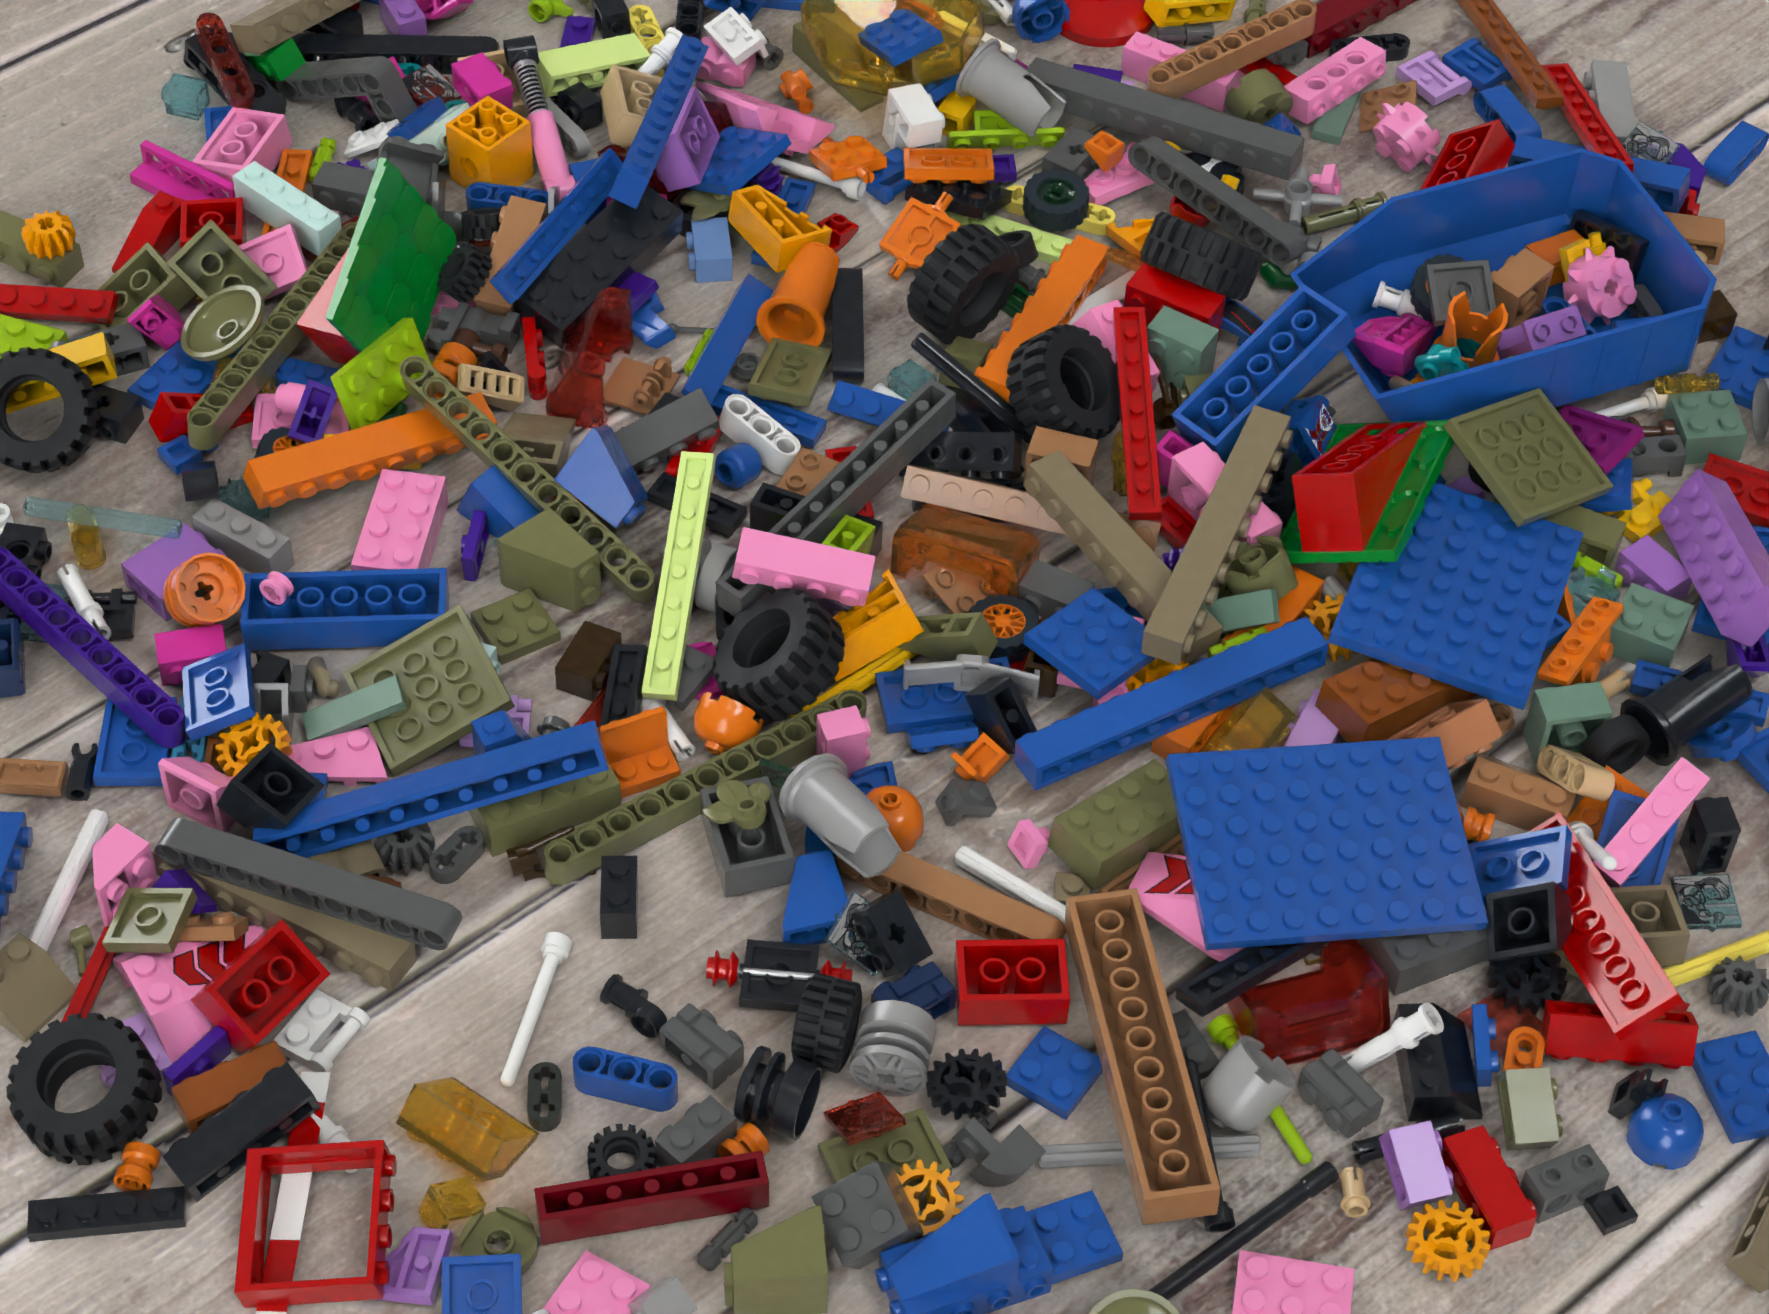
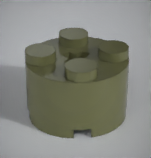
M1258 69L1246 74L1240 79L1242 84L1236 90L1232 87L1227 93L1225 105L1232 116L1261 125L1280 112L1288 119L1287 115L1293 105L1291 95L1273 72L1270 73L1268 69Z
M1259 536L1256 537L1258 540L1256 543L1248 545L1246 540L1241 542L1236 560L1230 559L1228 562L1230 569L1226 582L1232 596L1266 589H1276L1277 600H1279L1298 586L1296 574L1279 538Z

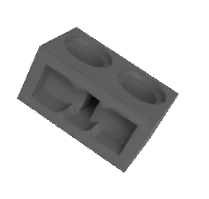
M1587 1144L1525 1170L1520 1189L1524 1196L1531 1199L1537 1211L1536 1223L1539 1224L1584 1205L1586 1198L1603 1192L1610 1173L1591 1145Z

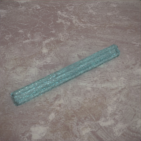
M27 497L25 503H23L24 514L37 518L173 539L179 538L183 529L182 522L179 519L37 497Z

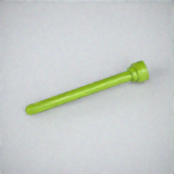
M1223 1014L1216 1017L1206 1028L1213 1042L1220 1044L1221 1047H1226L1228 1051L1238 1041L1239 1026L1231 1014ZM1279 1105L1270 1114V1117L1299 1162L1304 1165L1311 1163L1313 1159L1311 1151L1282 1106Z

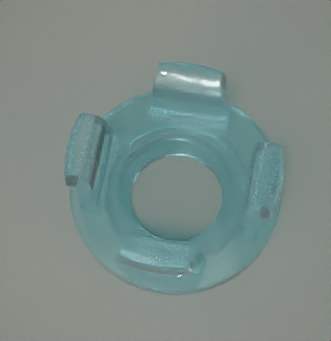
M1583 567L1577 568L1570 577L1572 581L1568 584L1569 593L1573 596L1575 615L1579 616L1591 600L1587 595L1606 598L1619 603L1621 592L1614 588L1616 574L1610 569L1602 567L1596 577H1585V569Z

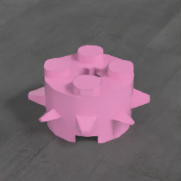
M1405 102L1403 105L1398 103L1395 107L1383 103L1382 107L1385 115L1377 113L1380 121L1373 128V133L1378 142L1375 148L1384 158L1391 157L1397 161L1398 166L1404 172H1410L1420 162L1431 166L1433 163L1430 154L1438 156L1435 148L1440 144L1441 138L1437 128L1432 131L1424 121L1428 116L1417 106L1409 102Z
M1608 246L1600 256L1594 255L1590 248L1587 247L1585 255L1578 257L1570 264L1569 268L1572 269H1568L1567 272L1569 276L1568 282H1563L1564 299L1571 306L1576 305L1581 316L1589 324L1595 317H1602L1606 325H1610V318L1619 316L1627 309L1628 305L1635 302L1637 291L1634 288V279L1629 263L1623 258L1615 257L1614 247Z

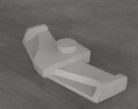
M958 654L954 661L910 664L909 659L904 660L903 689L908 690L909 686L954 682L953 690L970 692L990 678L1011 677L1018 692L1032 695V700H1037L1040 670L1035 669L1034 674L991 664L989 657L983 655Z

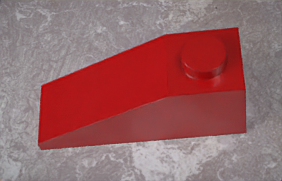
M159 191L142 208L112 266L113 273H116L147 242L162 255L180 238L181 201L183 199Z
M160 392L148 420L160 442L168 443L182 434L188 438L187 415L203 394ZM250 404L229 429L253 422L254 410Z

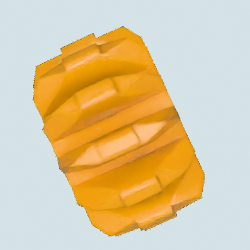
M46 209L43 214L34 212L33 218L25 219V225L22 227L21 235L23 242H25V247L29 254H35L38 259L47 256L52 260L53 256L56 255L64 257V252L73 250V243L76 242V232L72 221L68 215H61L59 210L49 213Z

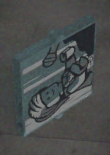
M1639 121L1622 143L1629 156L1668 164L1680 148V144L1663 135L1662 130L1656 131L1642 121Z
M1698 872L1697 875L1671 877L1672 888L1688 930L1709 929V931L1714 932L1716 929L1741 928L1742 921L1729 874L1704 875L1702 872Z
M853 891L841 912L835 914L836 920L824 941L871 976H876L878 970L872 963V954L866 942L856 933L854 928L855 922L851 916L853 912L867 905L870 901L856 891Z

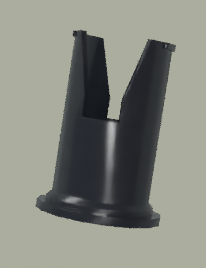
M1709 654L1645 698L1629 697L1621 703L1620 715L1635 717L1650 736L1651 743L1644 756L1657 765L1669 766L1677 760L1678 748L1749 701L1753 693L1752 685L1747 674L1738 663L1713 671L1711 664L1712 655Z

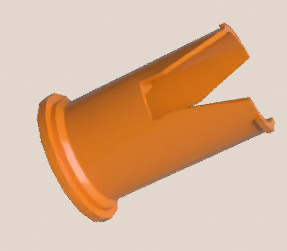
M816 241L805 242L788 265L785 274L779 280L772 298L767 299L759 307L756 318L759 333L769 344L772 338L817 347L823 341L826 330L823 318L829 306L840 261L834 250L826 244Z
M1463 291L1451 300L1443 333L1436 338L1433 345L1442 344L1446 347H1457L1456 339L1459 338L1472 339L1480 343L1481 346L1476 351L1474 359L1461 356L1462 362L1467 363L1470 369L1500 360L1497 348L1508 322V313L1504 303L1494 309L1488 317L1478 312H1470V303L1466 292Z

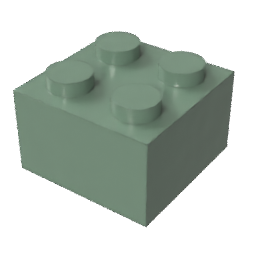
M1164 306L1146 327L1148 352L1152 359L1155 356L1160 358L1166 383L1170 384V382H1173L1176 388L1182 389L1184 376L1213 373L1219 329Z
M1730 389L1669 394L1662 419H1673L1675 422L1676 435H1680L1687 453L1684 465L1706 463L1709 453L1734 461L1740 460L1748 433Z
M1631 582L1622 602L1624 605L1623 612L1611 627L1610 643L1614 645L1612 656L1635 665L1639 659L1670 668L1687 631L1695 606Z
M1600 681L1534 690L1523 735L1535 764H1537L1541 749L1547 744L1582 754L1583 744L1589 735L1600 725L1612 718L1613 712Z

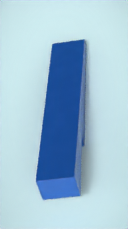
M748 273L734 292L720 321L714 327L680 392L685 396L701 387L710 405L712 404L756 324L759 307L771 297L774 290Z

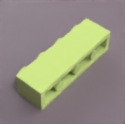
M635 33L538 52L539 63L536 64V69H538V74L540 75L539 78L545 93L544 96L552 97L557 96L558 92L580 81L589 89L603 86L612 64L637 71L646 62L650 54Z

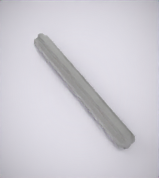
M1256 1134L1211 1136L1215 1158L1258 1156L1260 1153V1140ZM1121 1141L1041 1145L1046 1152L1038 1159L1039 1166L1042 1168L1126 1163Z

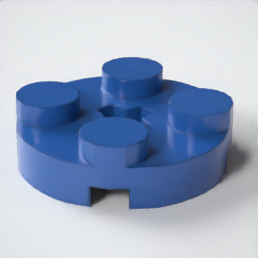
M1737 708L1690 740L1688 747L1694 758H1719L1722 762H1728L1736 759L1739 756V750L1745 748L1757 737L1758 733L1750 714L1746 710Z

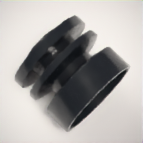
M761 1045L756 1048L741 1075L736 1093L734 1116L737 1118V1121L744 1124L751 1119V1124L760 1128L771 1114V1132L796 1141L804 1132L816 1104L822 1080V1067L818 1064L796 1058L785 1072V1054L778 1051L772 1056L771 1049Z

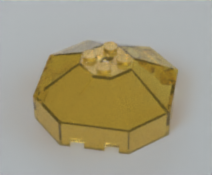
M804 0L800 7L803 34L833 83L883 96H888V89L918 83L925 85L961 73L985 34L984 7L979 0ZM907 8L939 29L944 41L893 67L861 45L857 34L864 31L865 27L869 24L881 22L889 18L892 12Z

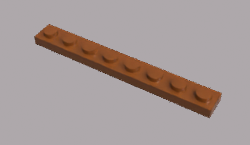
M1457 0L1534 108L1562 107L1563 94L1493 0Z

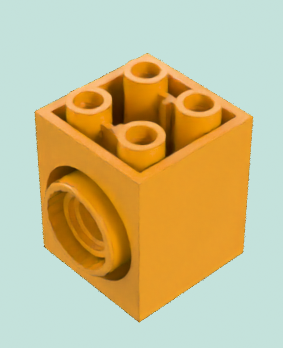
M487 95L445 124L450 179L464 188L476 182L519 187L534 176L531 122Z

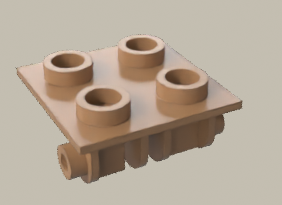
M1417 80L1406 83L1402 82L1394 86L1362 93L1359 132L1373 130L1374 126L1380 121L1377 113L1385 115L1382 107L1383 103L1395 107L1398 103L1403 105L1405 102H1409L1416 106Z
M665 356L656 359L654 366L623 357L597 397V400L648 415L666 392L671 393L681 376L672 372V362Z
M802 447L776 487L807 496L840 462Z
M968 541L922 576L926 581L925 588L923 589L925 597L930 600L932 598H940L952 614L969 613V609L971 606L976 605L977 601L983 600L987 596L1005 595L1009 592L1007 587Z

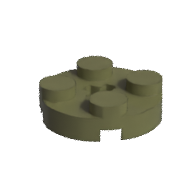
M497 1207L496 1212H489L484 1215V1211L474 1215L464 1226L460 1237L462 1256L521 1254L522 1275L530 1269L538 1254L537 1234L533 1223L527 1215L510 1207ZM502 1238L506 1239L507 1248L500 1251L493 1250V1246L490 1244L492 1241L499 1242Z

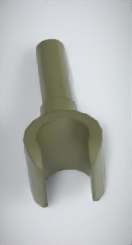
M87 925L70 931L71 943L77 956L78 974L80 977L83 976L87 967L84 948L94 944Z

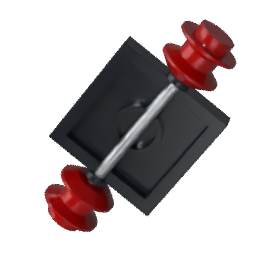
M747 939L744 964L740 963L739 967V959L735 952H732L727 959L721 958L718 950H716L715 957H708L706 979H712L713 987H715L719 980H726L728 987L731 988L737 982L739 974V979H742L739 1007L798 1012L799 1004L808 981L815 973H820V970H817L819 945ZM828 960L822 966L821 974L852 981L853 969H846V961H844L841 968H833L830 960Z

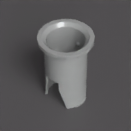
M991 38L984 42L962 69L956 83V93L960 97L973 96L1008 123L1032 138L1035 137L1038 128H1054L1064 113L1067 101L1039 78L1001 52L999 40Z
M823 753L812 756L802 762L786 779L778 800L780 811L790 821L804 822L838 857L865 878L882 874L896 862L895 860L901 849L888 829V822L876 805L848 779L847 766L837 755Z

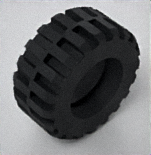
M1163 211L1155 216L1140 252L1142 261L1238 301H1243L1248 297L1263 261L1261 252Z
M980 224L963 225L958 227L956 232L952 231L946 235V239L940 241L934 247L935 249L932 253L928 254L923 260V265L921 268H918L915 273V280L911 282L909 287L910 294L907 295V307L910 316L944 344L951 345L957 336L973 339L978 332H982L987 328V324L998 316L997 313L1008 302L1007 299L1015 289L1014 284L1020 275L1019 269L1021 265L1017 251L984 225Z
M1069 324L1057 325L1024 341L1013 352L1007 368L1009 377L1006 380V388L1010 390L1008 398L1010 405H1014L1017 412L1015 416L1018 422L1022 421L1025 425L1024 430L1030 436H1033L1036 426L1099 440L1116 428L1121 419L1116 363L1114 364L1109 349L1101 345L1102 341L1097 336H1090V331ZM1062 381H1063L1064 384L1066 385L1067 390H1068V392H1069V395H1068V393L1066 392Z
M26 347L19 348L18 352L8 351L1 354L0 463L30 473L54 472L60 470V467L63 465L69 466L76 462L75 457L80 453L85 454L90 448L87 445L91 437L95 438L98 432L95 426L96 421L100 420L101 411L97 409V402L100 401L98 393L93 390V382L81 370V367L66 357L43 348L32 349ZM34 380L44 381L54 386L61 394L64 402V416L60 426L51 436L40 441H29L20 438L10 429L6 419V407L12 393L23 383Z
M777 589L776 593L770 591L763 594L761 599H754L748 604V608L743 612L740 610L734 617V622L731 625H727L723 631L724 636L722 640H718L716 645L717 654L713 656L715 681L729 698L752 709L755 712L754 719L760 720L762 718L763 721L787 719L789 714L796 715L802 712L804 706L812 705L817 700L816 697L822 691L825 692L830 686L829 681L832 677H836L839 671L838 664L843 661L844 634L840 624L809 593L799 589Z
M78 1013L68 1015V1021L60 1023L57 1019L47 1024L49 1029L43 1033L37 1031L29 1038L32 1043L27 1048L22 1046L15 1056L19 1063L18 1065L13 1064L10 1067L8 1078L12 1084H9L6 1088L7 1099L11 1103L9 1108L14 1119L40 1152L47 1157L54 1156L58 1162L65 1164L72 1163L74 1158L78 1165H91L94 1158H98L101 1163L113 1159L112 1153L118 1150L123 1152L127 1143L136 1137L142 1139L147 1133L146 1123L148 1121L153 1122L159 1111L154 1103H159L162 1100V1088L159 1085L162 1079L154 1058L138 1034L130 1026H125L121 1020L112 1016L105 1019L100 1013H89L87 1018H83ZM93 1065H106L116 1068L114 1083L108 1094L98 1104L76 1113H64L55 1110L57 1093L62 1084L72 1074Z

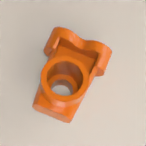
M802 68L794 73L791 70L785 71L780 76L783 83L778 85L787 100L793 98L795 105L801 113H810L814 108V103L806 96V92L813 88L810 80Z

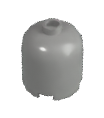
M1243 1035L1232 1046L1203 1084V1098L1210 1110L1208 1116L1221 1128L1228 1126L1234 1130L1245 1132L1255 1129L1296 1088L1294 1084L1297 1082V1079L1286 1063L1279 1056L1274 1060L1270 1059L1265 1053L1260 1051L1265 1045L1250 1036Z

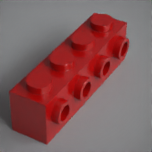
M1545 1000L1541 1035L1545 1041V1055H1550L1558 1060L1581 1057L1595 1063L1617 1060L1632 1066L1654 1063L1668 1069H1679L1681 1066L1693 1067L1699 1025L1692 1012L1670 1010L1627 1038L1619 1041L1596 1004Z

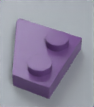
M413 1227L402 1239L401 1245L396 1250L391 1251L385 1258L390 1267L389 1284H384L383 1299L375 1300L434 1305L441 1282L442 1257L449 1256L454 1240L451 1230Z

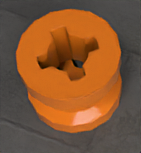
M1469 806L1463 823L1466 839L1477 842L1489 840L1496 814L1489 812L1484 815L1478 813L1476 808Z

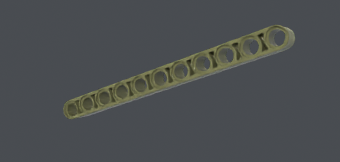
M357 222L347 223L341 228L189 411L187 426L188 442L191 447L196 450H209L216 446L306 335L296 323L349 248Z
M414 355L402 361L399 370L404 386L418 402L489 468L494 465L540 513L550 507L564 521L572 516L579 517L580 519L576 523L569 524L587 542L594 537L602 538L603 540L599 544L592 545L600 555V571L631 600L636 603H647L654 598L657 592L654 573L643 560L564 487L557 483L551 475L424 358ZM414 373H423L419 378H410ZM436 393H445L440 399H432ZM459 413L467 414L463 419H453ZM480 434H489L488 438L484 440H476V437ZM503 454L512 455L506 461L497 460ZM525 475L534 476V478L528 482L520 481V479ZM550 495L557 497L553 502L545 503L542 501L545 497ZM617 558L626 560L621 566L610 565ZM638 580L648 581V584L644 587L637 588L633 586Z
M857 690L843 691L575 828L573 832L550 841L544 849V875L546 879L556 885L567 884L600 867L601 856H621L699 816L700 789L715 787L721 782L728 780L745 781L764 777L761 765L783 772L816 755L817 714L857 705L861 718H865L867 710L865 695Z

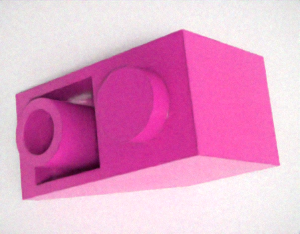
M158 294L147 300L127 319L129 324L165 350H168L181 338L182 329L185 324L176 308Z
M1169 430L1156 445L1159 482L1167 488L1172 456L1195 446L1173 430Z

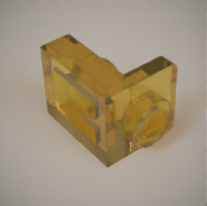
M467 1176L431 1184L419 1207V1213L423 1222L429 1228L447 1229L451 1221L472 1217L482 1212L486 1202Z

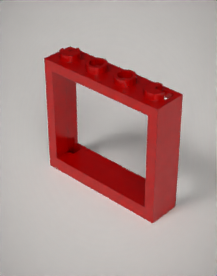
M384 1140L247 1149L234 1293L244 1308L261 1305H298L383 1299L384 1284H389L390 1267L388 1261L385 1260L386 1248H391L392 1229L390 1224H388V1213L393 1212L395 1206L393 1189H390L391 1177H395L397 1173L395 1154L391 1155ZM374 1168L367 1275L364 1277L262 1283L271 1175Z

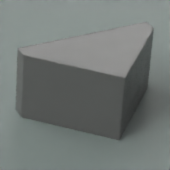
M253 683L255 711L259 713L262 720L268 714L272 715L275 722L280 720L292 738L294 708L289 683ZM272 736L271 740L275 746V738Z

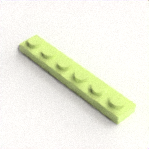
M945 211L950 218L961 223L962 226L968 224L984 225L997 236L1019 230L1030 231L1038 252L1036 259L1052 264L1054 260L1059 261L1065 244L1070 245L1073 241L1072 239L993 214L984 220Z

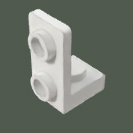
M398 119L387 123L381 122L374 128L363 132L357 131L352 134L348 139V145L344 152L345 156L351 158L379 148L388 137L387 132L399 123Z

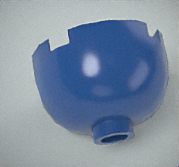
M1015 0L1012 7V20L1017 32L1022 39H1032L1033 43L1049 41L1063 31L1061 26L1065 20L1068 23L1070 19V9L1065 0Z
M1665 1093L1662 1097H1646L1643 1100L1641 1106L1632 1112L1626 1134L1627 1143L1632 1152L1644 1163L1651 1166L1654 1163L1667 1165L1665 1169L1675 1170L1687 1166L1696 1158L1704 1136L1703 1120L1695 1106L1687 1099L1673 1093Z

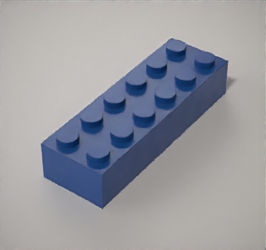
M1303 284L1171 414L1180 435L1194 445L1204 442L1212 451L1217 452L1221 460L1226 464L1254 405L1280 412L1356 336L1349 314Z
M447 568L284 572L282 574L292 582L294 592L281 605L270 602L260 591L259 585L263 580L267 579L269 573L244 574L246 589L244 601L242 602L240 625L243 642L249 651L259 649L386 647L449 611Z

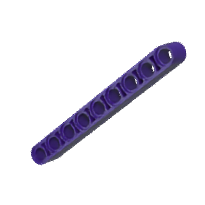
M0 547V600L157 744L165 748L180 746L186 739L184 710L10 551Z

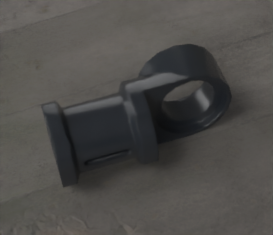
M356 97L334 98L339 116L341 118L347 117L350 122H353L356 132L366 131L380 123L378 117L371 113L370 104L363 99H356Z
M613 974L605 983L600 994V1002L604 1004L611 1003L625 1011V1016L630 1019L633 1027L643 1036L655 1038L660 1033L661 1026L667 1022L664 1012L647 1000V990L632 987L625 983L623 977L619 974Z

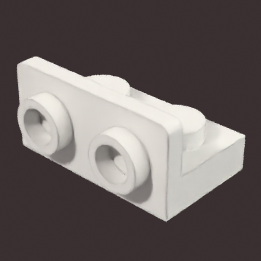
M729 7L703 26L710 38L736 66L755 52H758L763 58L769 56L764 46L768 42L759 29L754 31L751 28V22L745 14L741 13L739 15L732 7Z

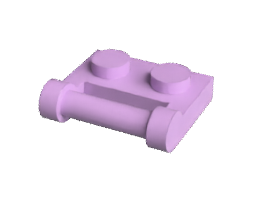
M1428 51L1397 66L1395 75L1405 83L1417 80V93L1433 106L1457 94L1465 95L1472 87V82L1468 78L1460 77L1439 60V55L1434 51Z

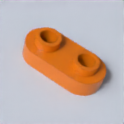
M1523 1026L1514 1029L1509 1034L1501 1073L1510 1069L1542 1067L1545 1041L1537 1030ZM1519 1048H1527L1529 1052L1521 1051Z

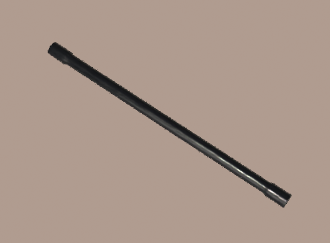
M1324 1161L1303 1176L1296 1185L1148 1291L1170 1300L1306 1200L1317 1196L1339 1179L1336 1168L1330 1162Z

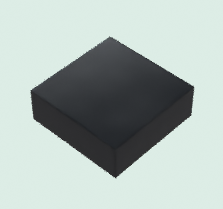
M1618 1185L1586 1198L1583 1205L1603 1235L1633 1224L1638 1218V1214Z

